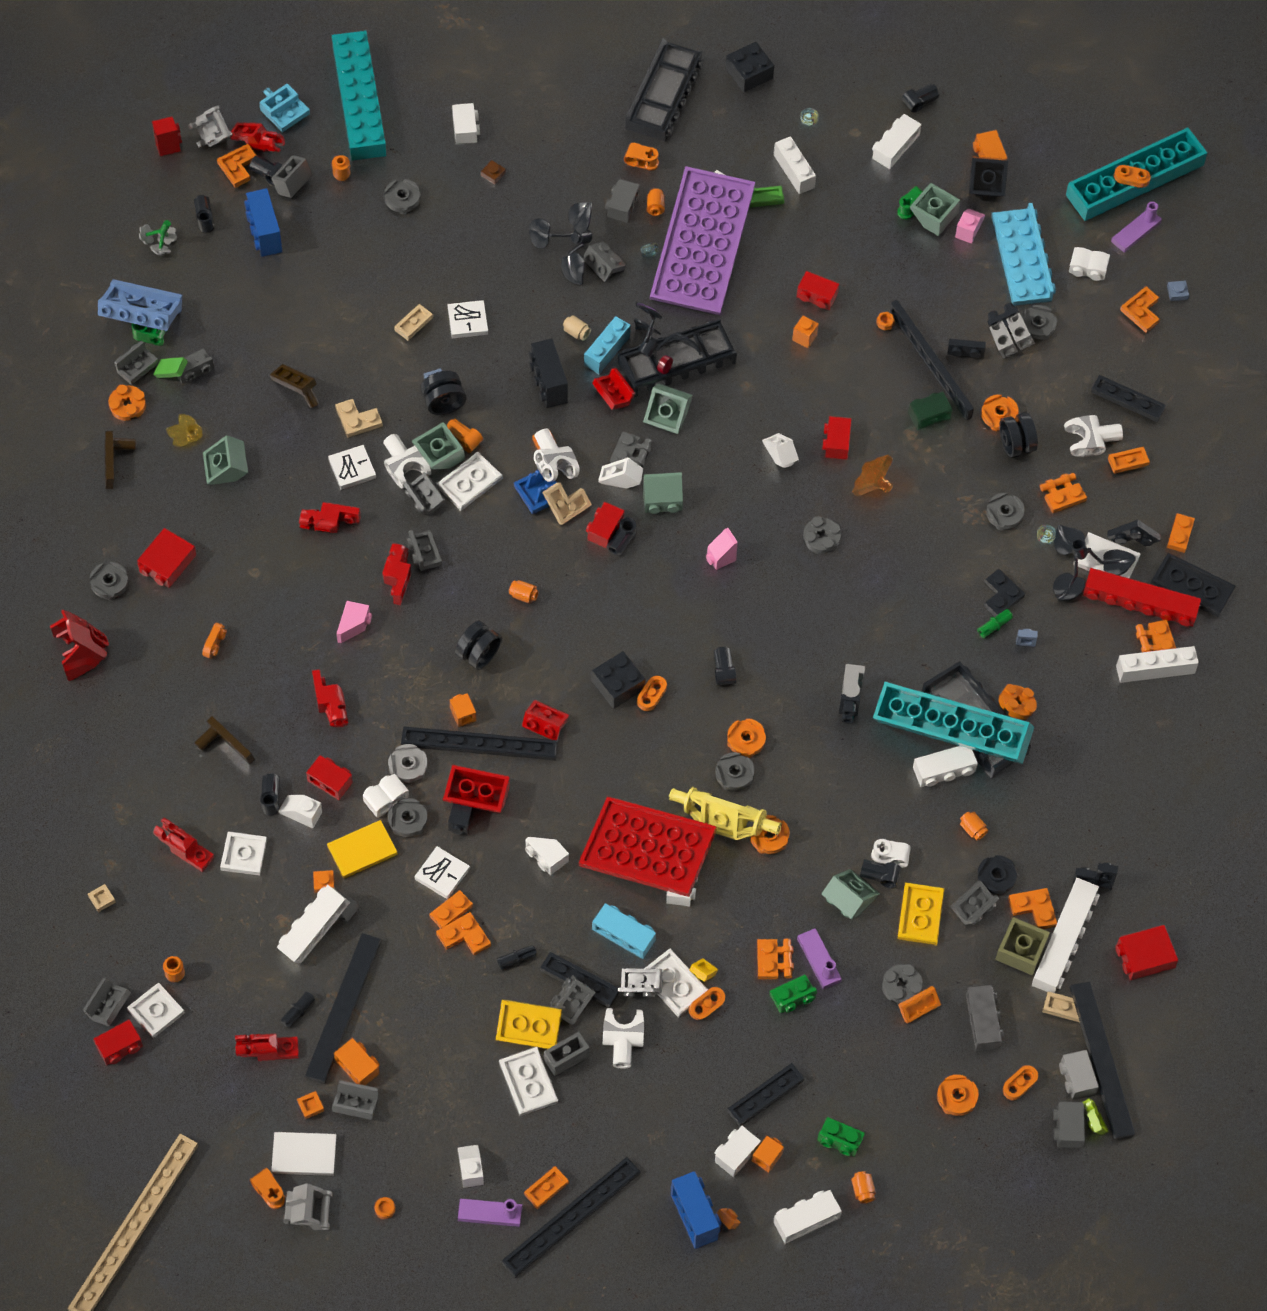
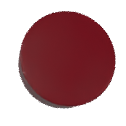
M664 355L658 363V372L667 374L672 367L673 358Z

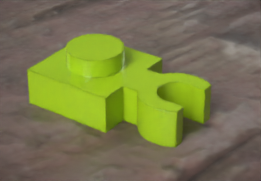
M1089 1098L1083 1101L1084 1108L1088 1112V1125L1090 1129L1100 1135L1109 1132L1101 1113L1097 1110L1094 1100L1091 1101Z

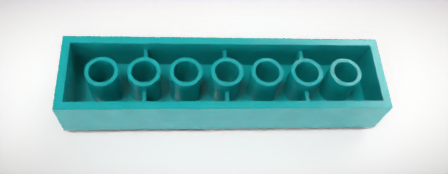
M358 31L332 35L333 52L351 161L387 156L386 143L367 32Z
M1187 127L1069 182L1066 196L1084 221L1204 166L1207 151ZM1120 165L1145 169L1150 173V182L1143 188L1118 183L1114 178L1115 169Z
M884 682L873 719L881 724L1021 764L1024 762L1034 731V726L1030 722Z

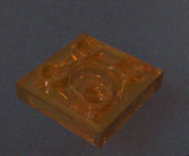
M885 455L870 462L867 461L862 466V473L856 479L852 492L859 496L880 488L884 493H888L892 489L893 484L884 477L893 458Z

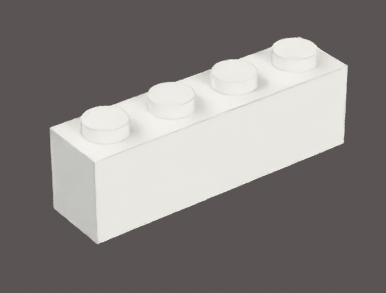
M1192 646L1119 655L1116 667L1120 683L1195 674L1198 659L1195 647Z
M329 885L321 888L315 901L308 904L305 908V913L302 917L294 921L290 932L281 937L277 948L292 961L300 965L351 902Z

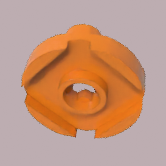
M119 385L111 393L108 400L113 416L123 421L140 417L146 409L144 392L134 386ZM129 400L132 403L124 406V401Z
M997 394L985 400L981 416L983 421L992 430L999 431L1000 419L1007 416H1012L1015 419L1019 408L1012 398H1005ZM997 410L1004 411L1003 415L997 414Z
M1007 684L999 695L1001 708H1006L1009 711L1008 715L1012 718L1026 720L1029 716L1033 715L1037 708L1036 700L1033 697L1034 692L1030 688Z
M746 719L740 722L738 720L728 729L727 745L733 752L741 753V756L752 758L765 746L766 736L764 728L756 720ZM749 734L751 740L744 741L741 736Z
M767 815L766 819L782 823L780 833L778 835L775 834L773 838H768L765 836L767 831L762 830L759 836H750V840L759 853L775 854L787 847L790 835L789 827L786 822L777 819L776 816Z
M951 1075L945 1078L939 1086L937 1100L946 1114L955 1116L966 1115L975 1108L979 1095L976 1084L968 1080L966 1076ZM955 1091H959V1094H963V1097L956 1099L952 1095L955 1094Z

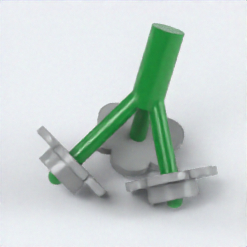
M165 220L159 230H150L148 224L139 228V238L145 245L154 242L153 235H159L157 239L160 243L150 246L151 251L157 255L171 253V250L167 246H163V243L170 245L171 242L177 240V235L175 234L176 229L170 227L171 222L169 220Z

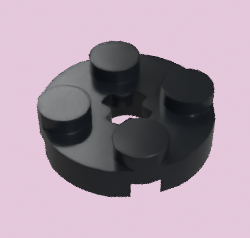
M995 855V857L991 858L987 857L979 865L977 881H981L990 893L999 896L1004 895L1016 883L1017 872L1015 865L1010 859L1001 855ZM992 872H1001V878H994Z

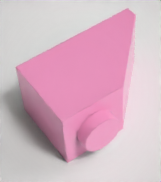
M971 209L964 211L957 225L955 238L972 244L985 218V214Z
M726 528L708 546L706 558L710 565L713 564L716 570L736 561L738 542L729 528Z
M351 601L346 602L337 630L338 643H343L364 632L367 624L370 625L372 613H370L369 605Z

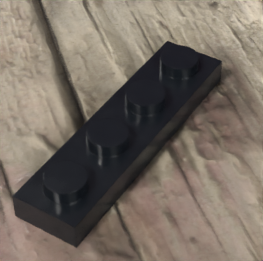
M1102 375L1098 376L1091 389L1092 393L1155 422L1159 421L1166 407V404Z
M552 952L548 954L540 967L541 972L562 983L574 975L579 981L595 991L592 999L609 1008L619 994L618 987Z
M791 1063L727 1108V1112L740 1127L802 1083L804 1077Z

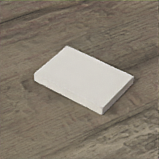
M476 452L439 481L436 487L462 511L503 479V475L479 452Z
M1088 532L1085 538L1087 548H1091L1101 560H1104L1103 555L1105 552L1113 549L1127 551L1136 557L1129 570L1120 575L1130 579L1141 554ZM1088 553L1086 558L1078 560V567L1090 571L1091 568L1104 571V564H1100L1090 553Z
M668 949L644 968L662 969V993L657 994L678 1018L689 1010V1005L708 990L671 949Z
M537 1047L499 1060L520 1116L558 1103L556 1093Z
M274 1132L272 1174L334 1176L336 1134Z

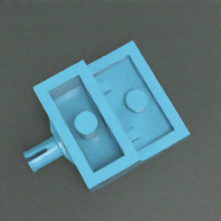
M288 84L275 92H272L269 88L265 89L263 93L267 97L259 102L260 110L281 132H284L310 114V109L299 99L298 94Z

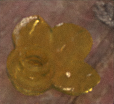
M179 414V424L166 428L167 434L174 439L173 445L178 447L185 446L191 441L199 440L203 434L202 428L195 424L194 418L185 414Z

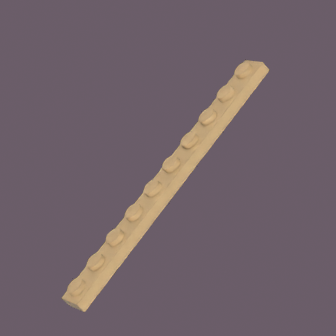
M179 1134L68 1307V1311L94 1310L197 1149V1142Z

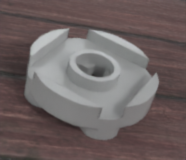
M405 744L398 746L388 759L390 773L392 775L395 774L401 782H415L425 776L428 766L427 757L424 751H421L415 745ZM406 760L413 763L410 767H406L403 764L406 763Z

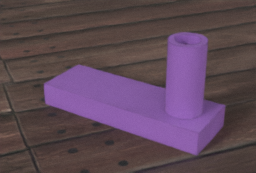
M1149 202L1146 211L1116 234L1111 242L1125 253L1162 222V218L1156 214L1158 204L1156 202Z
M816 928L798 935L797 940L822 988L826 989L840 983L842 978L836 969V963L831 959Z
M460 1199L458 1221L520 1227L522 1204H516L513 1199H508L505 1203Z

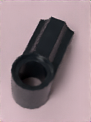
M929 84L917 91L914 89L908 90L903 94L902 101L912 113H916L923 108L924 104L939 98V92L935 84Z
M259 155L254 156L249 165L250 170L263 176L272 186H274L272 181L273 175L283 166L278 162L273 164Z
M199 195L194 199L198 228L201 232L208 233L214 229L209 197Z
M626 517L620 521L619 528L606 546L612 554L621 556L629 542L635 538L636 522L633 518ZM630 527L632 528V530L627 531L624 530V528Z
M718 647L714 650L716 684H736V670L732 665L730 648Z
M267 774L262 779L260 802L263 813L269 816L275 815L279 811L280 776L275 774Z
M864 859L860 877L879 881L881 885L887 888H896L902 868L898 864L891 862L881 864Z

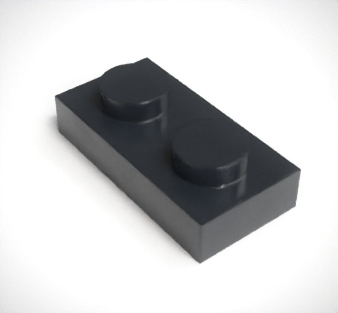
M949 339L947 355L984 358L986 342Z

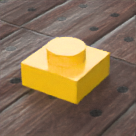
M702 958L693 963L689 971L705 982L714 977L718 969Z

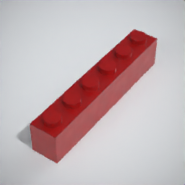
M1094 568L1090 569L1083 596L1091 600H1100L1109 605H1118L1127 610L1139 611L1148 616L1153 615L1163 620L1174 621L1183 626L1192 627L1194 626L1201 599Z

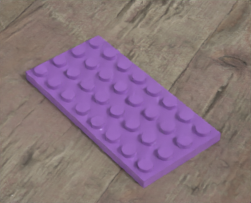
M685 166L652 286L651 300L721 315L754 192L755 182Z

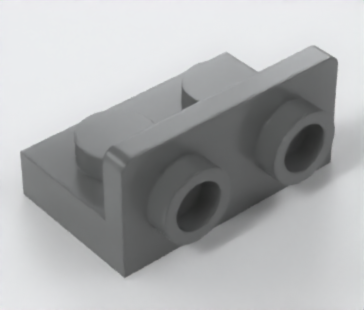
M204 348L184 357L188 361L182 376L178 377V379L183 384L194 380L202 374L209 373L214 369L213 358L208 356Z
M574 975L565 980L562 985V991L559 995H555L550 1003L551 1007L562 1009L561 1018L571 1025L574 1024L595 994L593 989L579 981Z

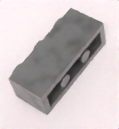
M992 985L968 987L966 998L976 1051L1000 1049L1001 1042L1004 1041V1031L999 1028L1001 1015L995 1006L998 1002L997 993L993 992Z

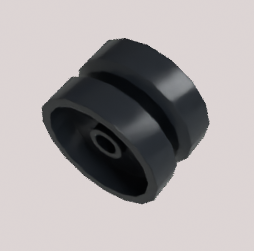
M454 371L436 372L423 380L420 385L427 409L431 414H450L460 409L466 402V394L462 388L460 377Z
M1028 412L1017 414L1015 419L1012 416L1000 419V436L1009 457L1021 455L1022 450L1026 454L1037 451V431L1033 419Z
M480 620L475 621L459 639L455 654L464 661L469 660L471 666L481 670L489 664L498 652L502 643V636L494 630L489 631V627Z

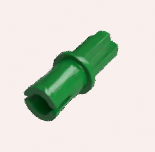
M1006 609L997 616L991 617L990 621L977 628V631L981 632L979 635L982 638H986L995 630H1000L1002 625L1013 618V614L1010 610Z

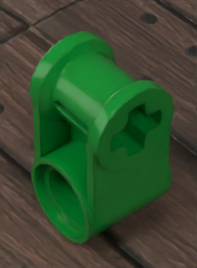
M915 186L910 192L900 198V207L897 211L900 218L909 219L915 215L910 206L923 192L919 187Z
M132 323V333L135 340L151 343L156 346L164 344L163 338L168 330L165 331Z

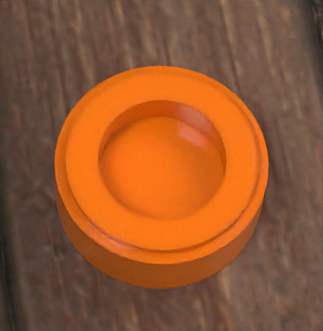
M382 1197L376 1201L374 1208L379 1218L389 1219L394 1215L395 1203L392 1199Z

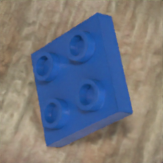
M536 470L535 473H530L528 476L514 482V487L533 515L549 507L542 492L557 482L556 480L546 481L540 471Z

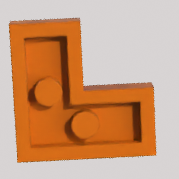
M246 144L218 158L217 164L236 188L251 180L244 166L250 164L256 154Z
M1146 286L1124 303L1120 311L1147 333L1159 323L1160 319L1149 310L1158 302L1159 297Z
M1047 888L1009 895L1008 900L1013 916L1033 913L1036 927L1041 929L1056 927L1057 920Z
M471 912L436 931V935L446 950L464 940L475 956L491 946V942Z

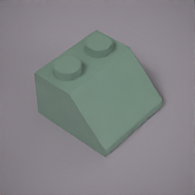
M930 183L913 202L910 209L925 229L939 236L959 213L960 199Z
M657 384L653 387L643 422L678 434L688 413L693 395Z
M444 422L412 440V443L431 469H450L465 460L463 447Z
M226 435L203 452L208 485L236 482L248 473L245 446L242 440Z
M681 472L644 475L643 497L645 513L657 514L659 512L675 513L682 511Z
M851 869L834 875L822 892L828 903L835 905L845 917L851 919L859 916L880 894Z

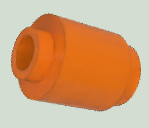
M343 155L336 156L332 160L333 176L337 180L345 181L351 173L350 161Z
M652 189L647 195V212L653 216H659L665 211V195L660 189Z
M514 580L509 589V595L529 604L532 601H536L539 593L535 585L521 580Z
M968 811L960 818L961 827L972 839L975 838L976 841L983 838L989 831L986 828L987 825L975 812L970 813Z
M171 956L164 961L163 969L166 979L170 982L182 980L185 975L182 960L176 956Z
M866 1171L855 1173V1177L851 1181L856 1199L859 1200L860 1204L874 1201L876 1191L871 1174L866 1173Z

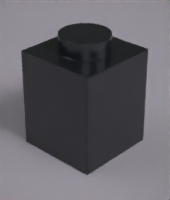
M453 803L448 820V831L457 835H468L473 816V807Z

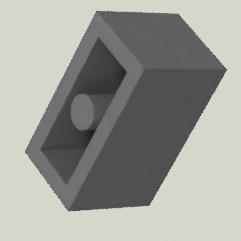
M292 155L273 175L272 181L278 194L292 198L310 179L312 173L307 160Z
M619 179L617 185L612 187V197L607 199L605 209H607V217L628 223L639 196V184Z
M580 1032L544 1051V1061L554 1076L589 1057V1046Z
M1059 1101L1057 1108L1053 1110V1120L1057 1121V1128H1054V1140H1057V1147L1082 1148L1085 1141L1084 1103Z

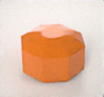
M882 312L877 317L876 322L878 328L885 331L890 330L894 326L895 319L893 314Z

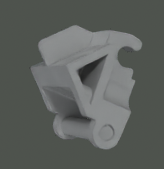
M219 105L196 117V122L188 124L190 130L197 129L201 140L197 142L198 148L207 144L209 147L214 146L233 135L223 119Z
M308 1183L294 1187L293 1191H287L283 1223L289 1224L290 1222L293 1225H308L312 1230H329V1205L333 1192L323 1190ZM316 1198H322L320 1221L312 1216L313 1203H315Z

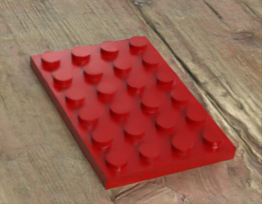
M607 796L579 860V866L689 897L717 832V827Z

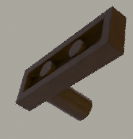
M284 364L269 375L272 381L302 394L310 408L319 404L312 389L317 385L314 378Z
M105 431V489H113V450H135L136 446L135 439L113 438V431Z
M213 716L207 720L210 728L194 742L203 751L219 735L249 765L255 760L252 753Z

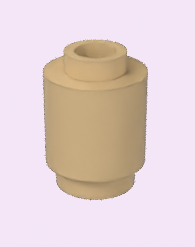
M574 315L567 317L563 323L564 331L577 340H586L591 332L588 324Z

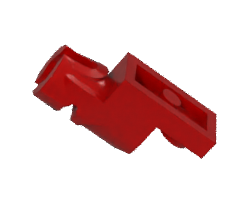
M237 122L231 130L233 134L230 136L231 140L245 141L254 150L280 152V148L276 147L275 143L278 146L285 145L283 135L267 131L263 124Z
M323 502L320 512L319 510L302 509L299 519L300 528L310 530L314 526L315 531L337 533L340 521L348 524H359L361 518L360 508Z
M392 544L382 575L384 583L392 586L391 596H393L394 604L401 605L412 574L411 564L407 563L409 549L401 544Z
M320 669L313 670L312 675L319 713L326 712L331 727L346 726L348 724V717L342 689L338 684L326 686L325 676H321Z
M166 818L161 819L163 823L162 828L156 825L153 834L160 841L168 845L172 853L203 872L214 859V854L200 846L196 838L186 833Z
M276 1033L251 1034L249 1036L235 1035L236 1056L257 1057L258 1061L299 1058L298 1036L277 1038Z

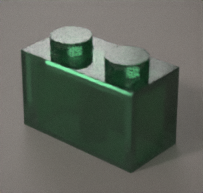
M944 392L932 393L928 397L915 399L909 403L908 414L916 429L919 430L951 419L952 407Z

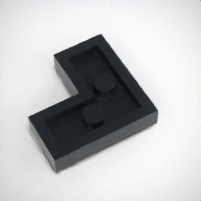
M1138 519L1107 531V537L1118 545L1125 544L1133 539L1145 547L1161 541L1159 533Z
M997 569L985 579V584L996 594L985 602L984 607L994 616H997L1006 609L1009 610L1025 596V593L1000 569Z
M1105 862L1098 863L1096 871L1086 867L1076 868L1073 883H1075L1076 878L1097 885L1099 888L1112 890L1118 873V866Z

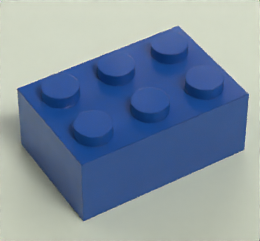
M268 189L246 193L247 200L244 201L247 221L250 222L251 234L255 239L256 251L260 250L261 257L283 252L280 230Z
M694 1171L672 1180L671 1196L692 1244L697 1249L718 1240L721 1221L718 1214H714L711 1209L713 1204L710 1196L705 1195L703 1191L705 1186L702 1178L697 1177Z

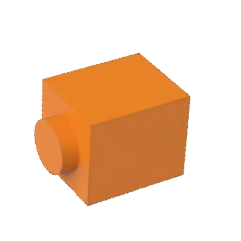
M802 316L793 329L792 340L809 348L817 336L819 323Z
M468 693L464 695L458 694L450 699V709L458 727L476 721V711Z
M766 1136L754 1152L752 1162L769 1173L783 1154L784 1147L782 1143L776 1138L771 1139Z

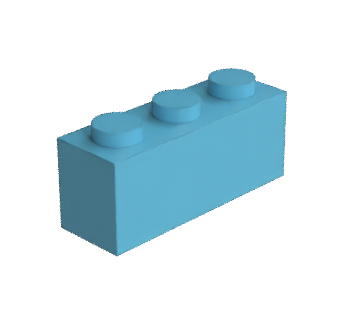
M615 316L585 352L584 366L600 374L630 338L631 325Z
M605 903L592 922L593 931L642 959L656 941V932H654L653 928L638 923L633 916H626L613 905L609 906Z

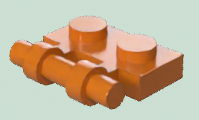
M1075 473L1063 474L1060 478L1046 480L1044 484L1040 485L1042 492L1049 491V494L1045 495V500L1052 513L1086 502L1087 496L1079 483L1071 484V481L1076 480ZM1060 485H1064L1065 487L1060 490L1056 489V487Z
M1167 620L1148 623V630H1144L1143 624L1136 626V636L1141 642L1142 653L1176 649ZM1148 639H1152L1153 645L1149 644Z
M757 939L758 979H778V972H784V978L786 979L792 978V971L794 970L792 954L794 952L793 946H791V939H784L782 947L777 946V939ZM778 955H784V963H778Z

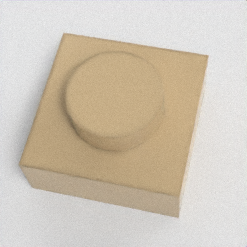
M105 884L88 893L89 899L98 912L116 903Z

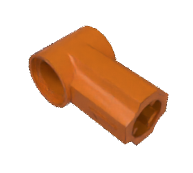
M451 419L448 422V429L466 452L471 453L483 441V436L476 429H469L456 419Z

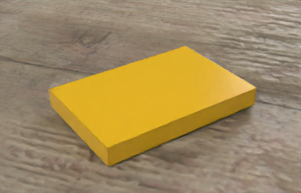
M381 820L327 843V847L344 879L398 855Z
M905 883L897 939L937 945L944 888Z
M502 999L496 1040L549 1049L557 1044L562 1009Z

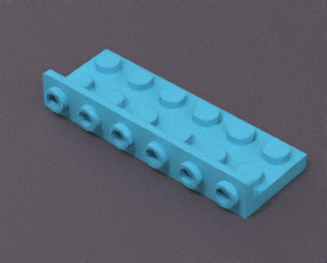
M1028 203L1027 209L992 213L996 238L1011 301L1014 306L1052 301L1053 294L1056 293L1055 283L1051 282L1052 270L1047 265L1048 254L1044 253L1045 242L1040 236L1041 225L1040 223L1037 224L1038 214L1037 210L1033 208L1032 203Z

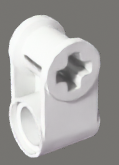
M879 839L874 843L871 857L875 862L882 864L891 862L898 864L901 868L908 866L910 845L885 839Z

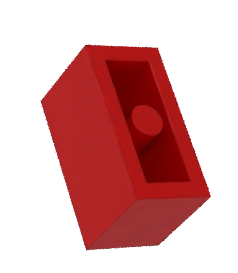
M173 116L152 121L159 155L164 156L180 152V144H182L181 131L178 122H174Z
M806 271L797 287V298L804 302L815 304L820 308L830 310L838 295L839 283Z
M829 416V422L824 425V434H827V439H823L822 450H826V458L847 460L851 418Z
M604 502L601 508H597L594 521H590L586 528V532H588L587 540L606 548L619 528L620 521L625 516V510Z
M321 755L306 772L308 782L337 800L341 799L353 783L352 774L345 767L340 768L332 759L324 758Z
M130 1019L93 1038L95 1046L106 1065L116 1064L122 1057L134 1054L143 1047L141 1038Z

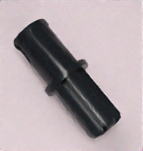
M531 945L518 951L514 949L513 952L496 959L499 968L502 970L514 964L519 965L521 961L536 956L537 952L535 947Z
M306 991L296 1003H292V1008L281 1019L282 1024L288 1028L291 1027L300 1016L305 1014L304 1011L310 1004L315 1001L314 996Z

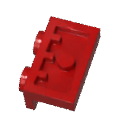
M534 700L525 711L522 727L551 740H557L560 730L568 721L569 715Z

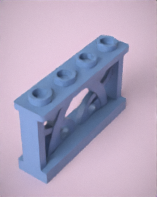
M114 279L110 282V287L103 297L98 300L99 316L165 331L169 329L176 315L182 311L181 294ZM130 304H137V305L146 306V307H149V308L138 307V306H134V305H130Z

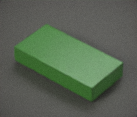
M782 186L754 188L750 207L784 204Z
M184 357L160 359L153 375L157 378L180 377L188 360Z

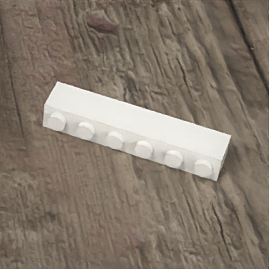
M1076 878L1034 976L1032 986L1055 993L1056 989H1061L1065 979L1062 978L1063 972L1068 973L1072 961H1069L1071 955L1075 956L1079 946L1076 944L1077 939H1082L1086 930L1083 925L1085 921L1089 922L1093 911L1090 908L1092 905L1096 906L1100 897L1097 894L1099 886Z

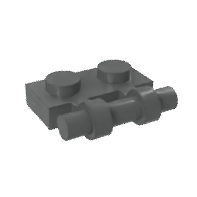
M622 432L610 463L630 458L643 468L645 457L650 453L652 441L645 439L644 443L639 444V436ZM635 451L639 452L638 457H633Z

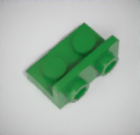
M803 975L770 990L769 994L781 1014L783 1012H792L798 1005L803 1003L809 1004L814 1001L817 989L812 987L807 976Z
M827 1117L818 1134L817 1141L824 1147H833L838 1149L843 1155L855 1157L865 1133Z

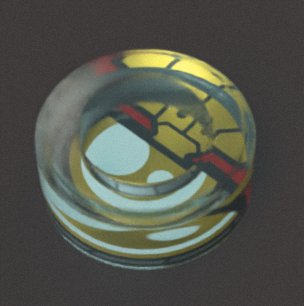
M813 108L804 109L801 112V122L806 126L815 125L818 121V112Z
M647 243L640 248L643 257L649 258L655 256L659 252L657 243Z
M1045 524L1038 528L1037 539L1041 543L1050 544L1054 541L1056 536L1054 527Z

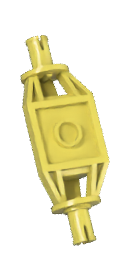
M692 787L688 793L673 788L669 795L670 801L684 804V812L690 814L694 820L717 827L716 834L734 840L753 835L759 836L762 830L778 835L782 827V823L766 819L767 812L764 809L759 811L750 806L744 807L713 797L710 793L700 792L695 787ZM695 803L701 806V812L694 807ZM748 821L754 822L753 827H746Z

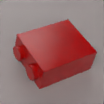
M163 528L137 560L139 572L146 577L150 576L157 584L170 588L195 558V546Z
M1165 925L1119 937L1116 945L1117 955L1122 957L1124 962L1122 964L1125 974L1129 975L1130 980L1176 968L1178 963L1177 955Z

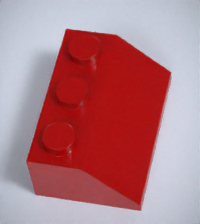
M452 765L443 801L501 813L507 800L510 777Z

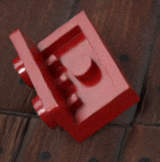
M612 368L609 375L595 378L592 382L612 410L629 406L635 395V392L617 368Z

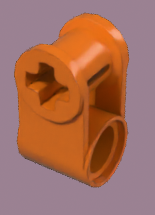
M630 143L624 157V162L629 166L652 171L659 166V160L657 159L659 154L653 147Z
M265 1168L249 1179L254 1189L262 1196L270 1208L279 1209L284 1205L285 1196L283 1190L268 1168Z

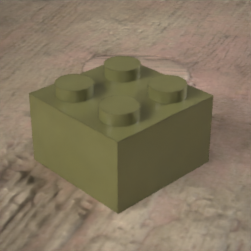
M1013 917L998 949L996 960L1033 975L1047 944L1050 932Z

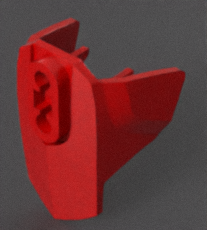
M62 610L64 618L50 625L53 637L62 638L68 645L72 642L75 643L72 649L62 653L65 657L62 665L67 680L72 681L95 668L101 660L106 658L107 652L105 647L109 646V642L104 633L96 629L89 622L71 612Z

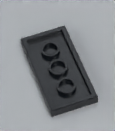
M1169 552L1150 583L1154 586L1200 598L1199 608L1216 617L1220 616L1236 585Z

